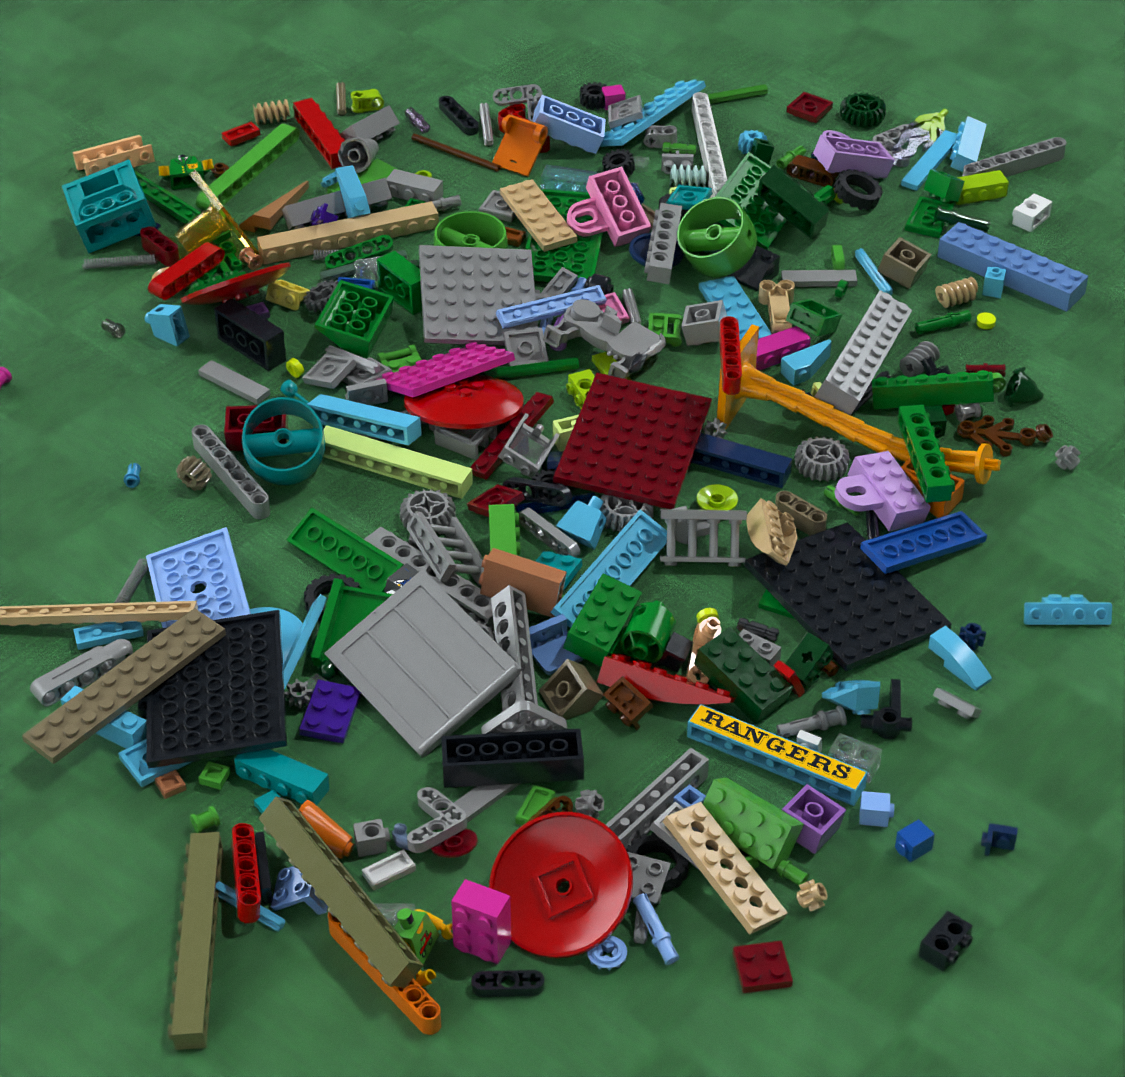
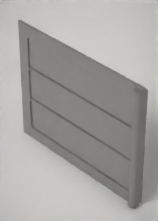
M423 569L324 653L421 758L426 757L442 743L441 736H450L520 675V672L523 670Z

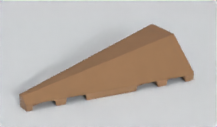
M305 181L254 213L239 225V229L256 232L258 228L271 230L283 215L282 209L287 205L297 203L309 188V181Z

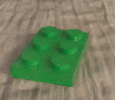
M234 270L223 275L224 278L219 275L210 278L205 284L204 281L194 283L188 286L189 290L184 292L185 296L217 283L244 275L246 272L239 273V270Z

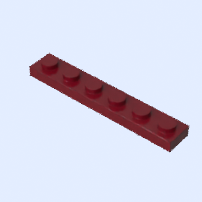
M536 392L524 405L521 412L508 423L470 466L472 468V475L487 480L503 462L498 455L524 414L527 413L529 415L524 423L532 428L554 403L553 396ZM519 432L510 448L513 450L525 435Z

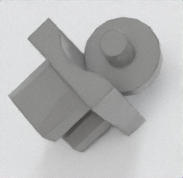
M676 151V154H662L661 171H664L665 174H671L673 164L676 165L677 169L682 164L684 170L687 165H690L691 170H693V154H679V151Z

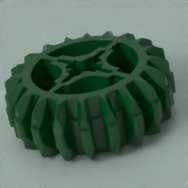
M862 92L860 94H849L848 97H844L840 104V116L847 124L858 126V128L878 126V123H882L886 115V104L884 100L880 99L879 96L875 97L874 94H863Z

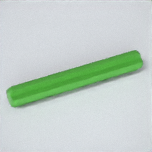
M766 84L707 95L710 104L764 95L768 93V87Z

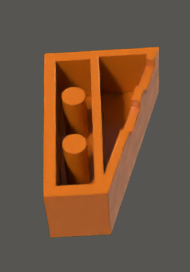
M909 458L901 468L923 496L914 467ZM950 474V478L955 482V491L952 492L951 501L929 502L928 504L931 506L929 512L937 518L947 516L962 500L965 480Z

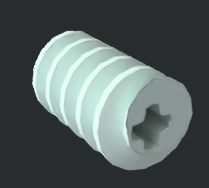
M673 164L670 174V186L672 182H674L676 187L680 182L682 185H686L688 182L689 186H693L695 183L696 187H699L702 183L703 187H705L706 171L704 166H701L700 170H698L697 165H695L693 170H691L690 165H687L684 170L682 164L679 169Z

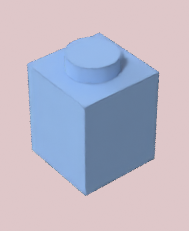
M862 791L859 825L888 827L889 818L894 817V804L890 803V794Z

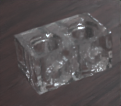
M839 733L828 751V756L868 772L866 782L870 783L880 766L882 749Z

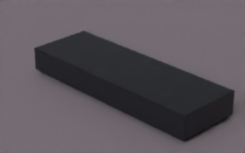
M257 832L254 836L262 902L269 904L272 902V891L264 832Z

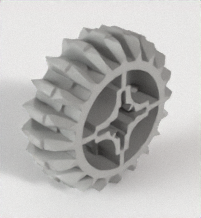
M816 436L815 439L808 438L807 441H802L801 445H798L794 458L796 468L800 474H804V478L811 477L812 481L817 479L819 482L821 480L829 482L830 479L836 481L837 477H842L846 473L850 462L849 453L845 445L840 444L839 440L833 441V438L826 439L825 436L823 438Z
M423 488L421 492L415 490L414 494H408L407 498H403L400 507V519L405 528L408 526L415 511L422 512L428 522L434 525L448 526L452 518L456 517V507L452 497H448L447 493H441L440 490L435 492L432 488L430 491H425Z
M606 494L601 496V500L604 503L599 510L603 512L606 518V529L611 528L613 532H621L639 510H642L649 517H653V505Z

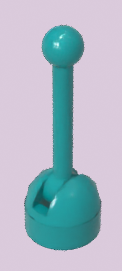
M286 380L282 384L280 391L285 396H296L305 404L309 403L297 393L298 387L292 380Z

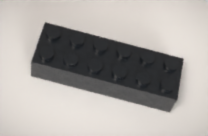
M580 728L441 736L444 788L584 780V755Z

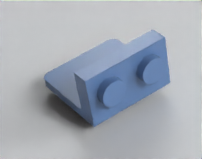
M563 614L529 627L532 658L546 674L555 673L567 659L576 663L584 659L563 648L567 637V618Z
M291 866L282 869L278 873L271 908L276 911L304 901L318 915L327 912V904L315 895V889L312 885L302 879V873L298 868Z

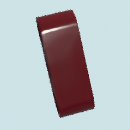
M148 226L140 230L142 248L151 255L154 254V257L167 267H171L180 260L176 243L154 227Z

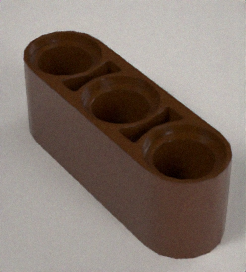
M802 155L795 156L786 168L787 173L791 177L823 187L827 185L832 186L840 172L830 173L825 170V167L818 160Z

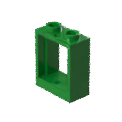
M806 299L792 303L785 321L819 337L836 332L843 314L812 299Z

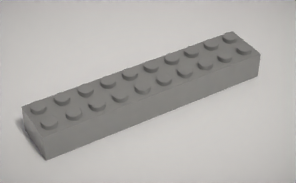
M880 290L822 383L815 398L834 405L835 409L851 415L908 319L912 309L892 298L890 294Z

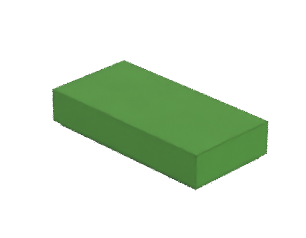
M533 785L515 817V823L523 825L555 797V791Z

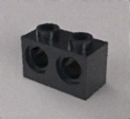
M947 910L921 940L918 957L944 972L949 965L953 966L957 962L960 952L963 949L967 950L973 941V936H971L973 925Z

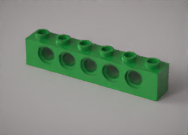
M924 405L899 406L897 422L926 503L951 501L952 492L955 491V482L950 478L949 466L945 465V455L940 451L939 439L935 438V428L930 424L929 413H926Z

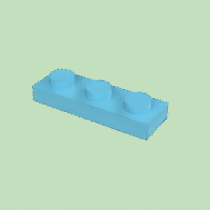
M126 621L124 623L104 622L73 629L78 650L109 644L118 639L127 640L144 636L142 625L137 621Z

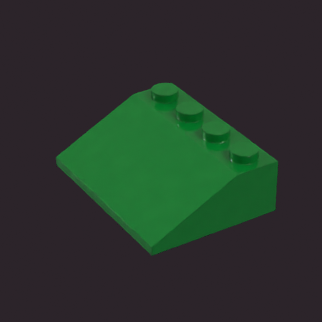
M340 280L316 321L314 328L343 350L367 359L392 313L394 296Z

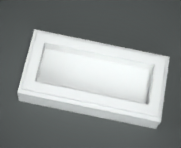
M403 849L362 869V875L375 891L416 871V865Z

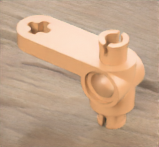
M709 617L703 620L695 628L686 674L690 682L696 683V681L707 684L709 678L694 665V661L699 648L721 633L720 621L716 617ZM696 673L700 674V680L696 679Z

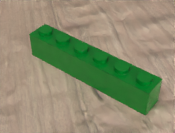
M985 370L978 371L977 373H939L930 376L920 374L915 377L901 375L896 378L878 377L877 379H872L874 409L899 408V406L912 405L934 406L994 402L993 374Z

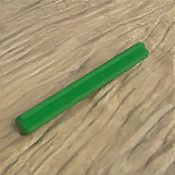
M575 357L492 368L484 371V375L505 379L579 368V360Z

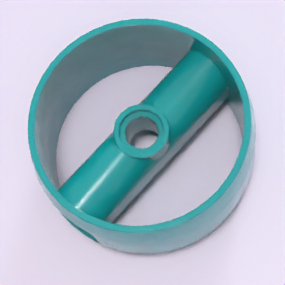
M277 397L262 402L251 411L244 423L242 446L245 459L254 473L269 483L293 485L304 481L317 470L325 452L324 429L319 417L310 406L294 398ZM276 415H294L306 420L314 427L300 430L281 428L275 432L252 434L260 423ZM281 439L289 440L286 444L279 443ZM314 452L304 463L288 469L271 468L255 458Z

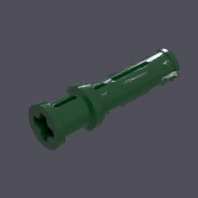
M937 206L934 214V222L942 221L950 226L960 222L974 229L985 232L989 230L988 225H990V221L958 214L954 209L950 211Z

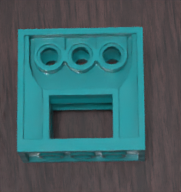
M129 159L62 185L75 226L88 254L139 234L140 230L144 227H156L148 202Z

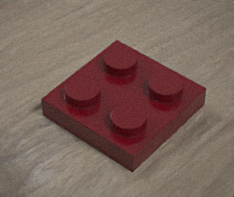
M803 92L787 106L786 112L795 117L816 123L833 108V102Z
M497 484L466 504L469 511L489 517V505L514 504V507H516L525 497L522 491Z
M782 940L733 947L732 953L743 993L792 987L793 979Z

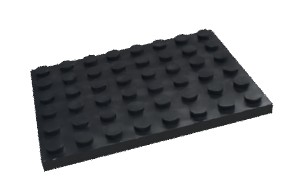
M848 522L797 540L790 561L786 566L776 562L765 553L745 559L744 566L805 630L830 645L834 652L833 659L845 671L929 639L930 635L945 625L951 629L952 623L897 570L885 574L860 549L861 542L866 540Z
M279 610L213 620L225 628L226 635L147 694L146 763L148 769L287 746L282 632ZM167 628L148 630L147 643Z

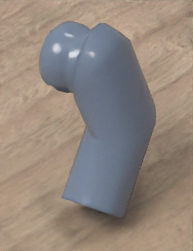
M397 823L392 831L394 842L399 848L409 850L408 834L406 833L407 827L405 824Z

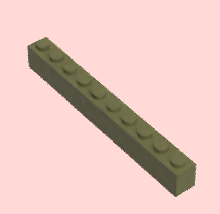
M276 796L259 817V820L264 825L263 829L265 832L273 836L277 841V847L289 856V862L300 870L302 879L312 885L315 889V895L327 904L328 912L338 918L341 922V928L355 940V946L368 956L369 964L378 969L383 975L381 977L382 980L390 987L405 988L424 965L292 801Z
M220 832L192 833L190 835V844H186V857L188 858V862L184 863L186 882H182V894L185 897L184 901L180 902V913L183 918L182 921L178 922V933L181 939L176 942V953L179 956V960L174 962V973L177 976V981L172 983V994L175 997V1002L170 1004V1016L173 1018V1022L168 1025L169 1040H173L175 1050L207 1048L219 891L216 890V882H219L221 878L223 854Z

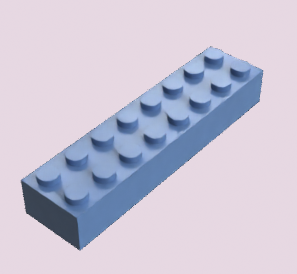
M958 222L939 240L937 257L983 277L986 275L987 267L1006 269L1005 286L1066 312L1086 292L1088 275L1003 241L998 237L986 234L981 230L974 229L964 223Z

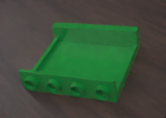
M334 578L311 654L314 666L319 667L324 660L330 661L324 653L393 594L345 586L342 579Z

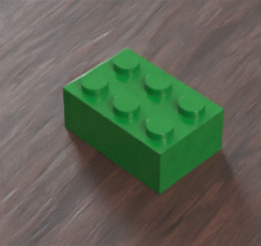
M395 250L378 258V289L385 294L394 296L393 301L410 314L415 315L422 311L420 269Z

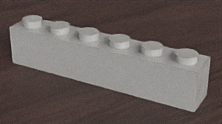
M386 178L361 184L370 210L375 205L378 208L386 206L388 201L392 199ZM341 190L285 206L282 212L288 230L305 228V225L312 224L310 218L313 210H316L318 206L320 207L324 203L328 204L327 212L347 217Z

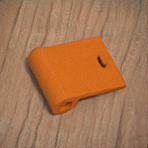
M509 114L502 120L505 135L492 162L501 165L503 169L529 177L547 137L548 128L547 126Z

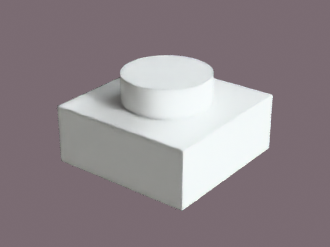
M803 730L799 731L797 735L798 744L818 752L822 751V738Z

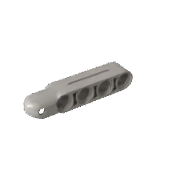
M118 639L104 647L97 646L34 680L30 686V691L42 705H53L60 701L75 685L80 688L90 685L125 660L126 654L129 653L128 657L133 654L132 644L126 639Z

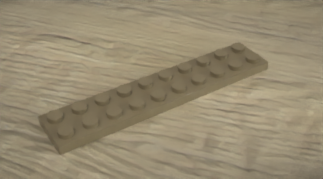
M196 608L192 609L22 735L23 741L51 763L55 764L226 635L225 628Z

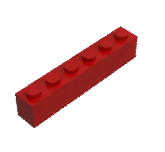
M313 98L293 102L295 119L331 169L342 167L338 158V150H340L341 144L345 139L340 136L338 129L333 127L332 121L327 119L325 112H322L319 104H316Z

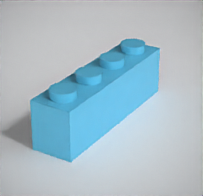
M967 116L965 122L961 121L955 138L956 141L952 148L953 152L950 156L952 160L950 167L963 172L965 165L977 161L987 124Z
M75 685L60 699L61 704H65L84 689ZM125 710L96 732V734L127 749L147 739V720Z

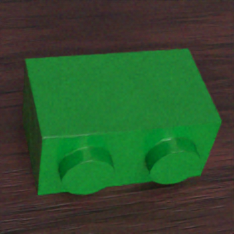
M930 169L924 190L930 192V196L940 198V201L950 203L951 200L958 202L965 181L945 172Z

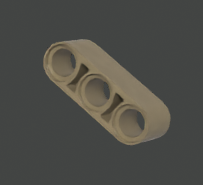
M780 491L776 494L775 505L782 513L787 512L794 518L796 528L809 536L826 530L827 514L789 491Z

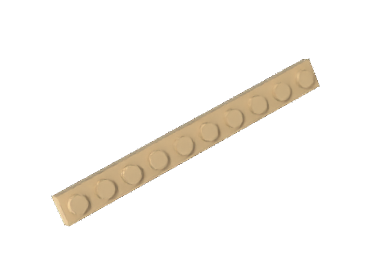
M197 601L0 606V625L17 626L30 624L36 626L40 624L59 625L62 623L82 624L92 622L101 624L104 622L124 623L126 621H137L140 623L146 621L166 622L169 620H179L194 608L198 610Z

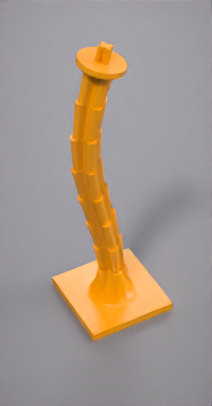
M752 324L740 341L742 380L741 391L738 394L728 395L723 392L720 369L717 419L720 420V423L727 424L725 430L747 398L771 400L795 413L799 412L823 427L827 426L852 442L856 441L877 453L889 451L895 459L903 462L910 458L903 438L895 437L891 433L867 425L864 421L835 409L834 405L805 394L803 390L778 382L773 377L757 370L756 358L759 326ZM981 444L977 451L952 450L951 448L940 447V451L945 455V465L949 466L950 473L954 471L975 475L978 484H986L992 471H1000L1001 460L993 459V451L990 444Z

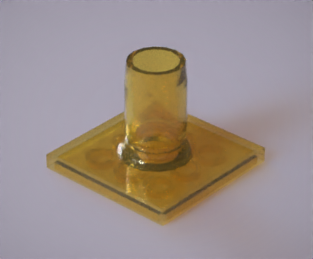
M196 170L191 172V177L210 200V205L206 211H202L174 234L187 252L190 254L204 243H211L222 232L231 230L234 231L245 247H251L254 253L258 254V250Z

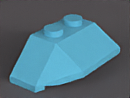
M840 681L835 684V687H830L824 691L822 698L842 706L844 709L852 710V714H871V709H878L881 686L878 681Z

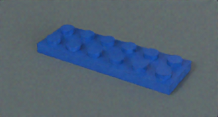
M959 511L861 542L860 549L887 574L986 542L987 534L965 513Z

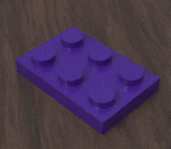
M318 679L301 723L299 735L344 744L361 697L360 691L354 686Z

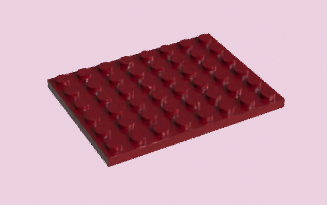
M596 373L555 471L553 482L666 509H674L708 416L712 398Z

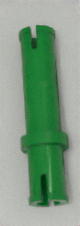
M969 310L957 313L950 312L942 317L917 322L914 327L916 333L920 335L945 327H956L960 323L970 322L972 317Z

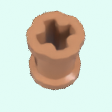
M245 247L239 254V259L247 263L251 270L259 269L262 266L263 258L255 254L251 247Z

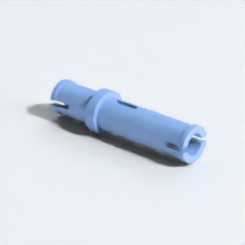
M646 893L639 894L633 899V903L636 905L653 938L652 943L654 947L658 948L665 964L671 965L680 959L670 940L672 937L669 932L665 931Z

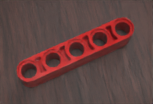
M204 243L153 278L148 285V292L163 300L170 299L220 264L224 259L225 251L212 243Z
M727 316L721 319L719 332L722 390L725 394L736 395L741 391L742 380L739 323L736 318Z
M239 823L232 828L231 847L237 915L241 922L254 923L260 918L261 904L254 829L250 824Z

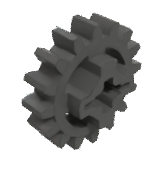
M332 279L329 282L325 280L324 282L317 283L316 287H311L310 291L306 292L307 295L303 297V302L307 309L314 312L320 309L322 312L339 282H334Z

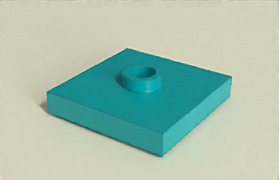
M678 185L666 204L682 206L683 210H689L700 201L710 198L713 194L712 188Z

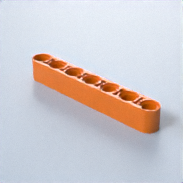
M328 912L329 933L422 1033L427 1035L437 1033L441 1029V1010L439 1004L414 978L405 988L388 986L381 977L383 975L379 970L369 964L368 956L355 946L353 937L341 928V922L338 918Z

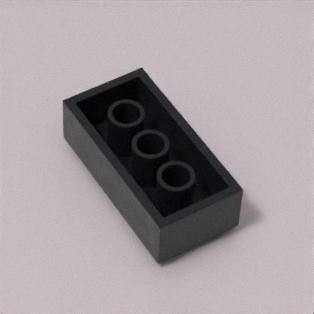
M232 298L214 308L219 340L267 371H271L286 361L284 332L280 327L275 326L267 319H264Z

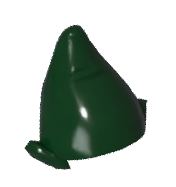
M1025 367L1014 370L1012 372L1014 374L1007 384L1004 399L1010 407L1013 406V403L1040 400L1044 396V393L1038 389L1036 383L1024 373Z

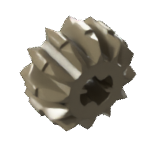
M195 456L184 458L176 469L177 477L182 480L181 483L186 484L187 488L191 487L194 491L204 488L210 481L212 474L210 473L211 469L206 466L207 463H203L201 458L197 459Z

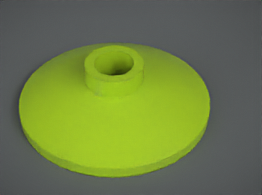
M719 484L708 485L698 492L697 504L703 510H733L738 504V495L728 486Z

